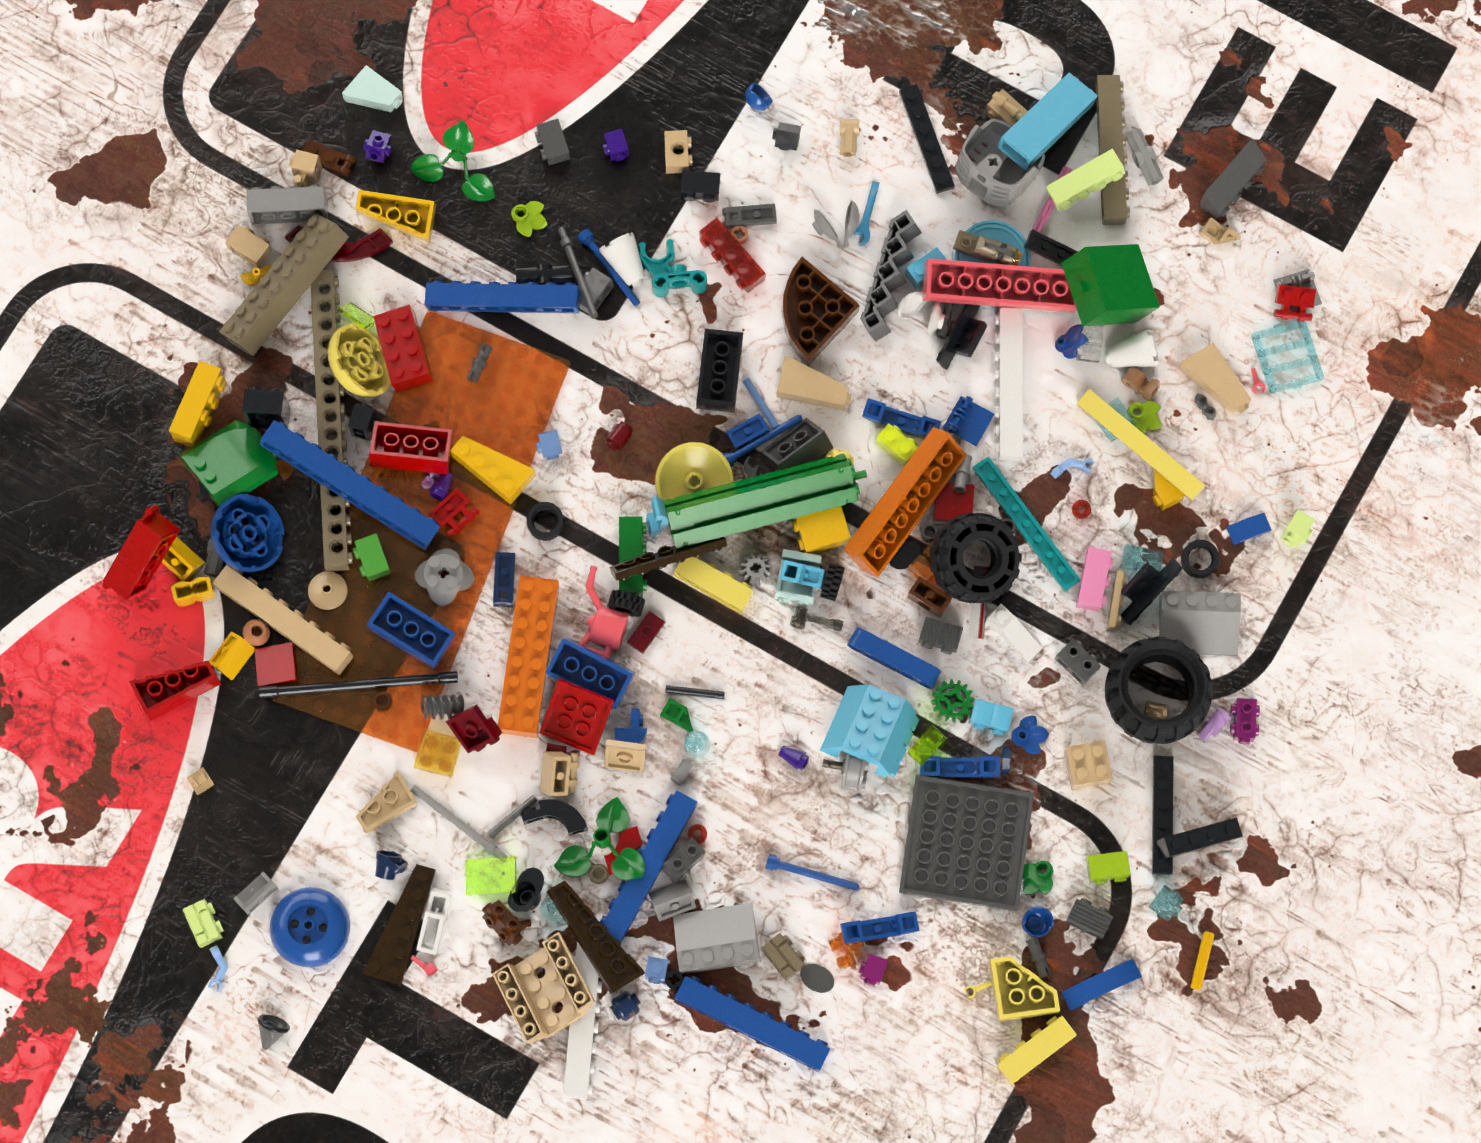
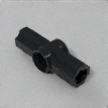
M539 264L533 268H515L516 282L519 284H527L528 282H535L538 285H545L548 282L556 284L574 283V272L571 265L553 266L551 264Z

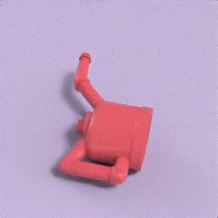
M591 565L586 583V593L589 594L597 612L596 615H592V618L588 617L586 625L589 626L588 632L579 643L610 658L612 650L619 651L629 620V613L603 606L594 587L597 567ZM591 641L605 646V649L603 651L587 645Z

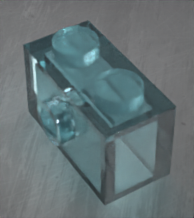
M1126 544L1122 552L1119 568L1132 570L1137 573L1148 562L1160 572L1164 552Z

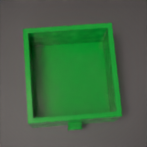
M1139 244L1084 247L1061 263L1082 327L1136 323L1160 308Z

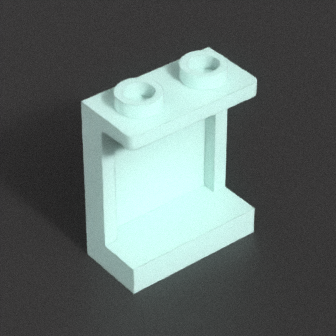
M783 549L775 599H778L781 603L797 602V605L803 607L813 605L816 592L815 587L779 578L784 560L820 568L822 556Z

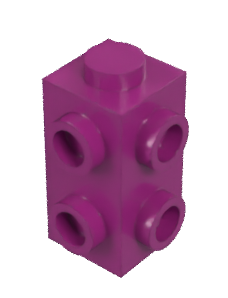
M1237 698L1234 704H1231V715H1234V722L1230 724V735H1233V741H1238L1239 744H1250L1256 736H1259V725H1256V717L1260 715V705H1257V699Z

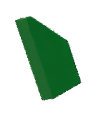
M669 698L660 716L692 734L693 728L687 707Z

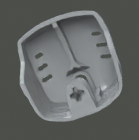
M991 119L981 127L976 124L970 131L957 159L955 171L961 184L977 197L990 205L1006 207L1014 203L1036 179L1043 166L1045 155L1043 154L1025 171L997 148L1001 137L1013 125L1002 120Z

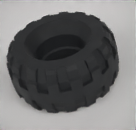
M983 513L958 515L947 521L934 536L933 546H930L929 555H931L930 570L934 573L937 585L952 598L966 603L993 601L1000 598L1003 593L1008 592L1012 587L1014 579L1018 578L1020 569H1018L1019 562H1022V553H1019L1018 549L1020 544L1017 536L1013 535L1011 528L1006 523L1000 521L999 518ZM977 539L982 540L988 546L991 554L990 566L980 577L972 576L966 570L963 561L967 545Z

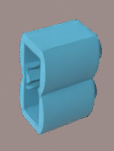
M975 699L969 724L973 725V729L984 731V728L992 730V733L995 735L1003 736L1004 733L1008 734L1014 709Z

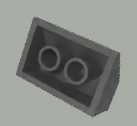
M805 418L763 449L761 453L774 470L778 471L816 461L828 454L834 447L825 431L808 418Z

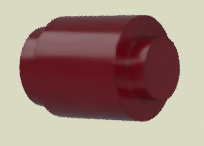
M623 421L616 424L606 437L607 446L614 451L622 450L632 436L633 428Z

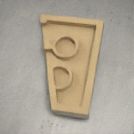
M398 770L393 775L394 777L387 784L385 783L374 799H371L356 815L366 835L418 805Z

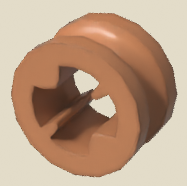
M741 225L735 226L731 231L732 241L737 245L744 244L748 239L747 229ZM738 231H741L742 235L744 236H741V239H738L737 235L735 234H738Z

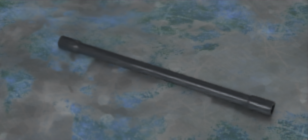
M458 672L288 686L259 687V697L262 699L299 694L458 683Z

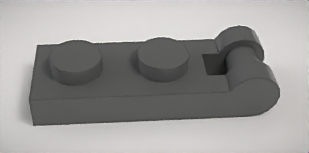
M775 203L726 207L722 209V215L725 217V221H723L724 229H732L738 225L745 227L777 224ZM738 214V219L732 220V215Z

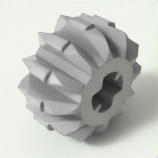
M752 553L751 560L745 556V563H740L739 566L742 568L739 571V575L744 576L742 581L750 580V586L753 585V582H756L758 587L760 586V580L763 583H767L766 577H771L772 575L769 571L772 569V565L767 564L769 559L761 560L762 554L755 558L754 553ZM753 567L759 569L758 573H754Z

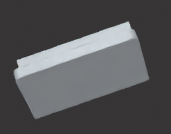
M686 880L649 893L659 922L696 908L692 892Z

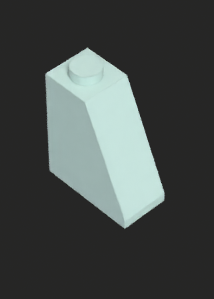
M367 65L342 92L344 101L387 112H392L394 108L397 109L403 101L402 92Z

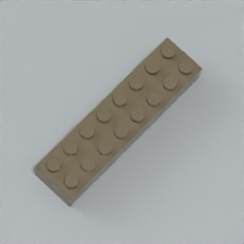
M314 213L302 230L296 234L289 246L284 249L277 261L272 264L268 272L260 279L256 287L247 295L243 303L237 307L231 318L224 323L219 332L232 345L254 356L349 236L336 223Z

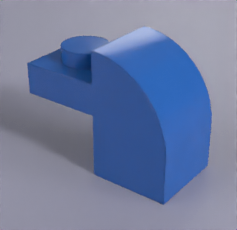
M631 709V728H615L616 741L644 743L647 736V728H639V726H643V715L640 714L639 709Z

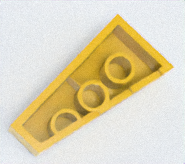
M358 190L355 208L357 213L430 243L436 211L434 201Z
M464 436L450 450L451 456L510 505L536 477L534 469Z

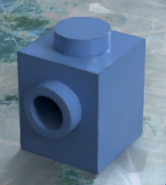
M557 429L538 433L539 442H536L538 454L542 453L543 458L547 457L548 460L559 458L558 454H562Z
M648 956L645 979H648V982L653 984L665 983L668 960Z

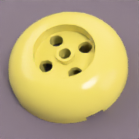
M356 323L340 327L332 335L328 345V360L334 376L346 390L354 395L369 398L384 393L390 387L391 381L380 340L370 330Z

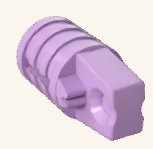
M1217 708L1212 716L1201 725L1203 730L1198 734L1199 738L1205 742L1211 735L1215 737L1227 722L1231 720L1230 716L1221 708Z

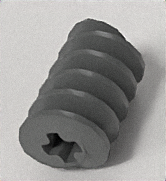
M460 694L458 697L456 695H451L450 697L443 695L442 698L440 695H435V697L432 695L427 697L422 695L421 711L424 719L428 720L429 714H431L433 720L436 719L437 714H439L440 720H443L445 714H447L449 719L452 717V714L456 715L464 711L463 695Z

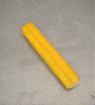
M1208 931L1203 933L1191 982V988L1194 990L1202 989L1214 939V934Z

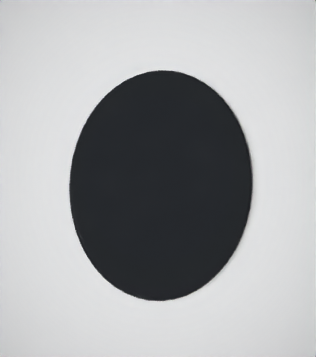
M911 541L904 542L889 564L895 569L911 567L920 557L921 549L919 545Z

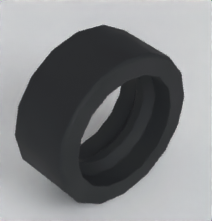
M539 502L528 511L526 518L527 527L531 535L536 539L542 541L552 540L562 532L564 526L563 514L555 504ZM540 511H551L556 516L557 523L553 530L541 532L536 529L534 518Z
M1206 540L1190 542L1184 548L1181 555V565L1184 571L1194 578L1210 576L1219 563L1217 548ZM1196 548H1203L1211 555V564L1204 570H1197L1189 563V554Z

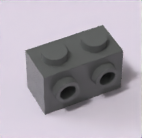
M1072 639L1056 655L1055 660L1084 686L1099 671L1101 667L1100 661L1095 655H1090L1086 652V647L1080 641Z

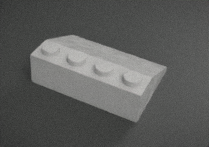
M1161 592L1159 595V636L1180 640L1190 649H1194L1199 655L1238 656L1241 593Z
M752 902L673 916L679 972L682 975L761 962Z

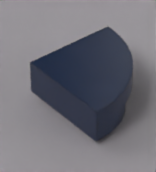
M1002 746L1001 774H1008L1011 761L1009 746Z

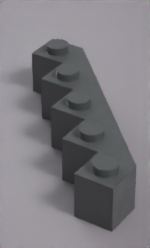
M907 210L890 220V229L881 249L882 255L880 261L877 262L873 275V284L869 288L866 298L867 303L860 317V320L875 342L892 332L883 317L898 308V304L891 292L907 283L899 267L915 258L906 243L922 234Z

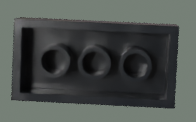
M705 328L696 409L735 413L743 332Z

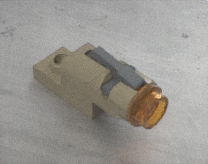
M962 230L958 231L952 248L983 261L989 262L991 260L1003 265L1018 266L1022 257V252L1018 251L1019 249L982 235L975 236Z

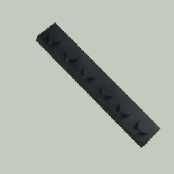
M918 85L899 90L936 194L954 189V182Z
M1153 756L1152 874L1155 875L1173 874V857L1162 860L1157 841L1173 835L1174 756Z

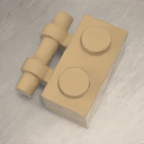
M1003 89L999 93L996 91L993 94V99L986 107V112L990 119L1002 120L1011 125L1018 122L1028 112Z
M296 150L295 156H291L289 163L292 169L291 172L294 175L293 184L301 187H308V184L318 185L322 172L319 155Z
M562 751L543 752L540 791L549 796H568V793H575V787L578 785V779L576 778L577 768L580 766L578 761L579 754L571 753L569 756Z

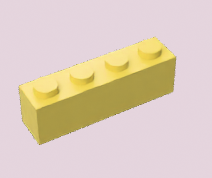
M690 557L677 565L674 570L675 577L739 614L743 613L753 596L754 590L751 589L752 587L749 584L734 580L735 577L732 574L720 572L713 563L701 561V557Z
M1054 1016L1046 1022L1048 1027L1044 1030L1038 1028L1030 1034L1032 1039L1028 1042L1022 1040L1014 1047L1016 1051L1012 1054L1007 1052L998 1059L1000 1063L997 1064V1067L1010 1085L1014 1084L1077 1036L1063 1016L1059 1018Z

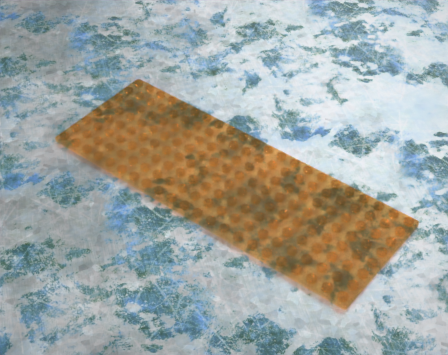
M428 311L420 327V332L434 381L398 393L394 391L382 422L452 429V447L464 436L531 467L537 451L536 442H539L538 433L545 431L569 370L570 361ZM484 343L485 347L489 345L493 350L486 362L487 367L483 369L478 383H474V379L471 382L466 377L473 365V358H476L481 344ZM450 455L448 472L453 474L454 477L448 495L458 488L471 502L466 508L470 511L476 507L480 513L475 516L473 522H469L462 528V532L455 534L452 538L446 534L451 529L448 524L443 529L439 528L426 550L350 503V507L347 508V514L351 516V526H348V533H351L352 545H349V552H352L353 564H350V570L331 571L339 574L345 580L348 590L347 597L342 605L333 610L319 609L310 600L303 619L307 622L311 620L320 626L319 630L325 633L327 631L336 638L334 641L338 644L343 642L349 646L353 658L342 673L338 675L294 644L298 681L276 686L450 672L518 497L510 505ZM368 456L361 475L369 477L373 484L386 488L392 496L400 497L409 507L417 508L421 511L422 515L428 518L430 517L428 513L441 502L430 496V489H422L421 483L430 473L371 467ZM460 512L453 520L457 523L464 515ZM339 528L337 534H339L342 531V528ZM377 533L391 574L369 582L367 576L363 577L359 566L362 565L360 558L356 559L353 548L356 545L354 541ZM336 546L333 552L339 553L343 550V547ZM449 548L457 552L460 560L471 568L475 581L470 588L458 591L455 599L450 604L441 607L432 601L428 590L417 583L415 572L419 565L432 557L436 551ZM443 571L439 575H441V578H445L449 573ZM326 586L323 591L329 592L331 588ZM388 592L455 632V640L435 670L368 629L367 623ZM445 684L274 697L272 700L407 750L418 752L432 720L431 714H429L428 720L424 719L421 711V696H441ZM379 692H387L392 697L393 704L387 711H378L373 705V698Z

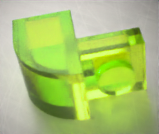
M932 725L908 750L907 754L922 767L947 742L948 738Z

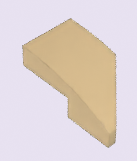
M1212 217L1207 220L1199 232L1202 237L1213 244L1236 241L1241 238L1231 228L1223 227Z
M1146 700L1145 715L1155 719H1166V704Z

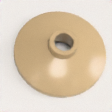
M334 572L317 574L311 580L308 587V595L311 602L322 610L336 609L343 604L347 597L348 590L345 580ZM329 586L331 589L329 592H324V587Z

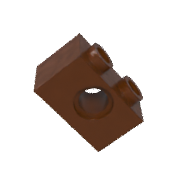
M920 576L907 596L908 599L938 618L942 617L952 600L951 596Z

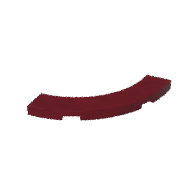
M298 225L285 236V239L291 243L296 234L302 230V227ZM379 228L370 235L358 239V241L345 242L329 262L362 260L385 250L393 244V241Z

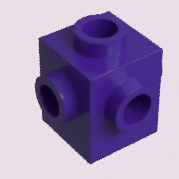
M373 130L369 140L366 139L364 142L365 159L384 163L386 157H390L392 151L391 134Z

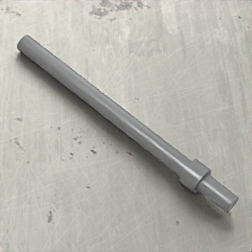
M414 785L410 790L412 793L480 844L485 852L489 855L493 854L503 863L506 862L508 856L499 850L495 843L486 840L418 786Z

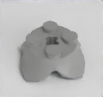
M449 548L436 551L432 557L421 563L415 572L417 583L421 587L426 588L432 601L441 607L450 604L455 599L458 591L470 588L475 581L471 568L460 560L457 552ZM443 571L449 573L445 578H441V575H439Z

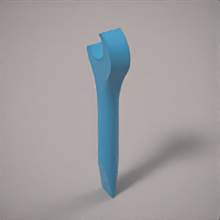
M872 181L862 221L854 233V236L862 235L864 238L860 242V246H865L870 241L869 222L880 182Z

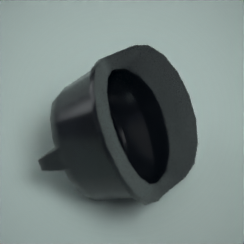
M531 867L520 874L508 896V905L513 911H532L540 904V892L544 885L542 871Z

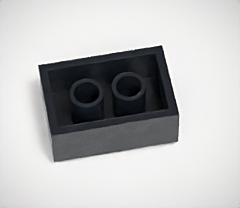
M260 387L245 388L242 412L248 425L255 428L268 429L274 420L282 422L287 426L289 425L291 408L282 390L272 388L268 391L262 390Z

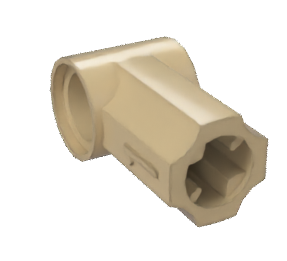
M841 118L840 155L844 157L856 156L859 119Z

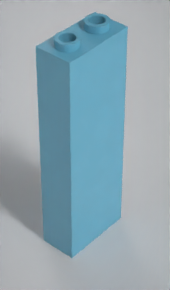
M1068 73L1001 137L997 148L1026 171L1093 106L1098 95L1080 82L1078 78Z

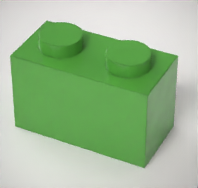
M377 533L354 541L356 547L353 548L356 559H361L362 565L359 568L363 577L367 576L370 582L391 574Z

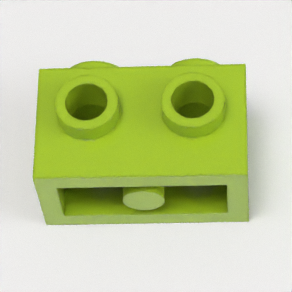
M1127 851L1086 857L1089 883L1094 882L1095 885L1107 883L1106 880L1113 879L1114 882H1123L1131 875Z

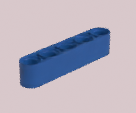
M859 627L855 628L847 643V646L854 651L928 689H933L941 674V670L932 664Z

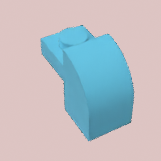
M784 560L779 579L822 589L827 570Z

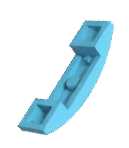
M657 496L651 498L650 503L653 512L647 513L646 516L650 537L662 532L669 524L664 501Z

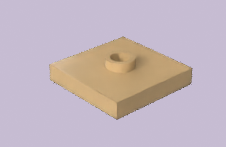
M607 739L604 767L644 773L646 744Z

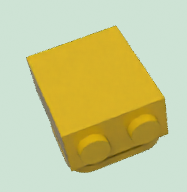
M841 506L794 518L795 521H792L794 532L799 533L800 539H797L800 551L804 550V553L820 554L833 550L838 546L846 545L851 540Z

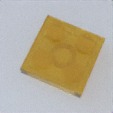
M424 729L413 766L414 769L452 778L461 743L457 737Z

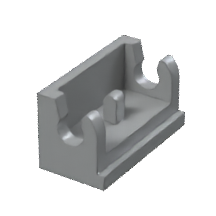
M262 872L233 899L249 915L275 892L278 887Z

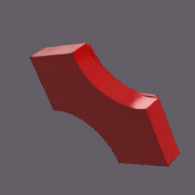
M638 826L618 833L619 840L615 850L620 855L625 848L635 850L641 848L643 844ZM611 852L604 856L609 876L614 875L611 864L617 858Z

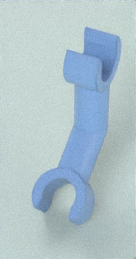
M1068 458L1056 466L1050 474L1056 479L1070 466L1081 468L1085 473H1091L1092 469L1086 468L1085 465H1093L1094 461L1091 459L1081 461Z
M216 945L210 948V951L220 968L215 978L209 982L208 987L211 988L214 982H218L217 992L222 989L221 982L228 970V965Z

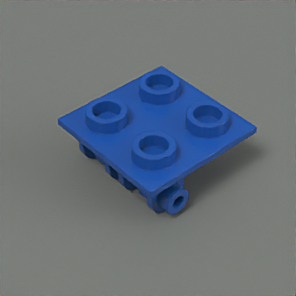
M960 396L942 429L956 434L961 439L977 446L995 414L972 402L973 398L970 396H966V398Z

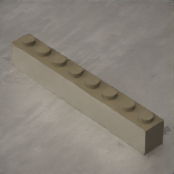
M1097 75L1095 91L1096 95H1098L1096 111L1099 156L1113 148L1125 170L1127 153H1124L1126 135H1123V128H1125L1126 121L1125 117H1122L1125 102L1124 99H1121L1124 83L1120 81V75ZM1125 171L1121 179L1109 182L1105 188L1100 190L1102 225H1125L1127 218H1130V206L1127 207L1126 200H1129V188L1126 189L1125 182H1128V171Z

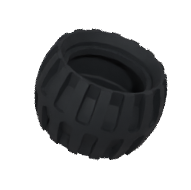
M1156 636L1134 642L1118 654L1106 676L1105 701L1112 719L1127 735L1145 743L1168 744L1187 737L1200 726L1211 706L1213 685L1207 665L1204 664L1200 655L1194 649H1190L1184 642L1177 639L1172 640ZM1158 662L1170 665L1180 672L1187 683L1189 692L1187 708L1180 715L1169 719H1155L1143 714L1133 704L1128 693L1130 673L1146 663Z

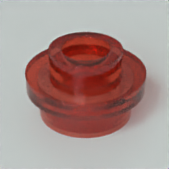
M1077 500L1072 505V514L1078 519H1085L1091 513V506L1085 500ZM1083 507L1085 512L1080 513L1078 508Z
M701 824L692 825L687 832L688 839L693 838L698 844L703 843L707 838L706 828ZM695 831H699L701 833V836L699 838L694 837L693 834Z

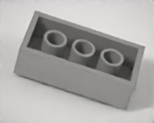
M316 184L309 187L293 185L290 188L273 186L271 189L253 187L250 190H246L247 213L251 224L307 222L314 213L328 219V199L324 186Z

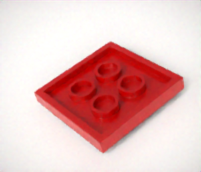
M559 679L539 733L595 755L615 700Z

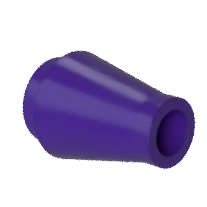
M448 472V475L442 474L431 486L430 496L438 501L444 500L448 496L454 477L453 474Z
M786 746L781 748L778 755L796 770H803L809 761V756L806 755V752Z

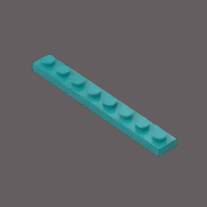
M986 457L973 466V471L1008 518L1014 521L1017 530L1063 592L1079 583L1081 579L990 457Z

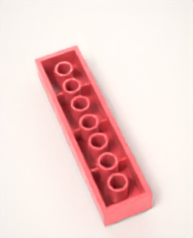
M927 259L924 262L922 301L1074 313L1077 310L1063 269Z

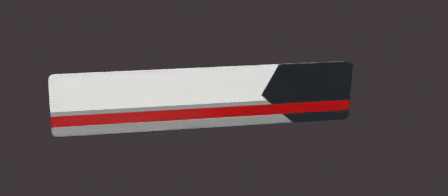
M974 566L973 576H982L989 567ZM987 602L971 603L969 638L984 639Z

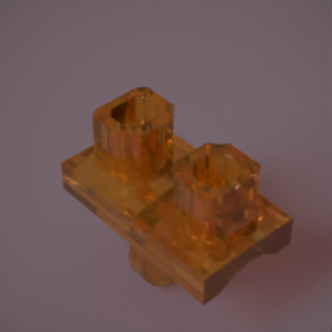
M840 932L837 937L829 941L832 952L839 949L844 951V956L836 958L839 970L849 967L850 969L856 968L857 963L852 951L855 952L856 957L862 956L860 948L864 947V943H851L852 946H849V943L844 944L842 932Z

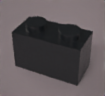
M682 170L681 198H684L686 201L698 199L708 203L719 201L720 173Z
M365 403L354 405L348 423L351 436L367 441L371 440L374 422L377 421L372 406Z

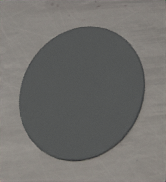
M808 964L802 968L800 976L803 983L809 989L825 993L833 988V975L825 967L818 964Z

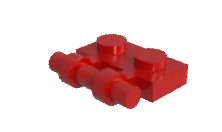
M1277 284L1275 303L1282 305L1281 310H1274L1273 316L1280 317L1281 320H1288L1289 318L1297 319L1298 322L1312 321L1313 315L1305 311L1306 307H1314L1316 289ZM1289 306H1298L1297 312L1289 311Z
M456 488L431 510L428 515L437 521L441 529L448 524L451 529L446 534L452 538L455 534L462 532V528L466 524L473 522L475 516L480 511L476 507L469 511L466 507L471 503L470 500ZM461 512L464 517L456 523L453 519Z

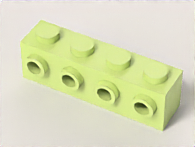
M1112 148L1047 185L1046 190L1057 210H1066L1074 202L1086 199L1095 190H1102L1109 182L1121 179L1125 174L1124 166Z

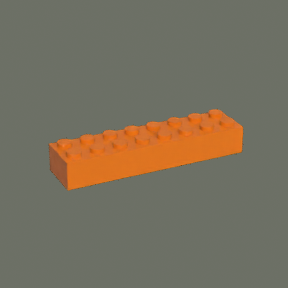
M935 427L931 429L843 549L863 572L875 577L880 576L966 458L967 454L948 432Z
M521 575L519 577L498 726L503 732L502 734L538 738L547 676L545 673L548 669L560 587L559 580Z

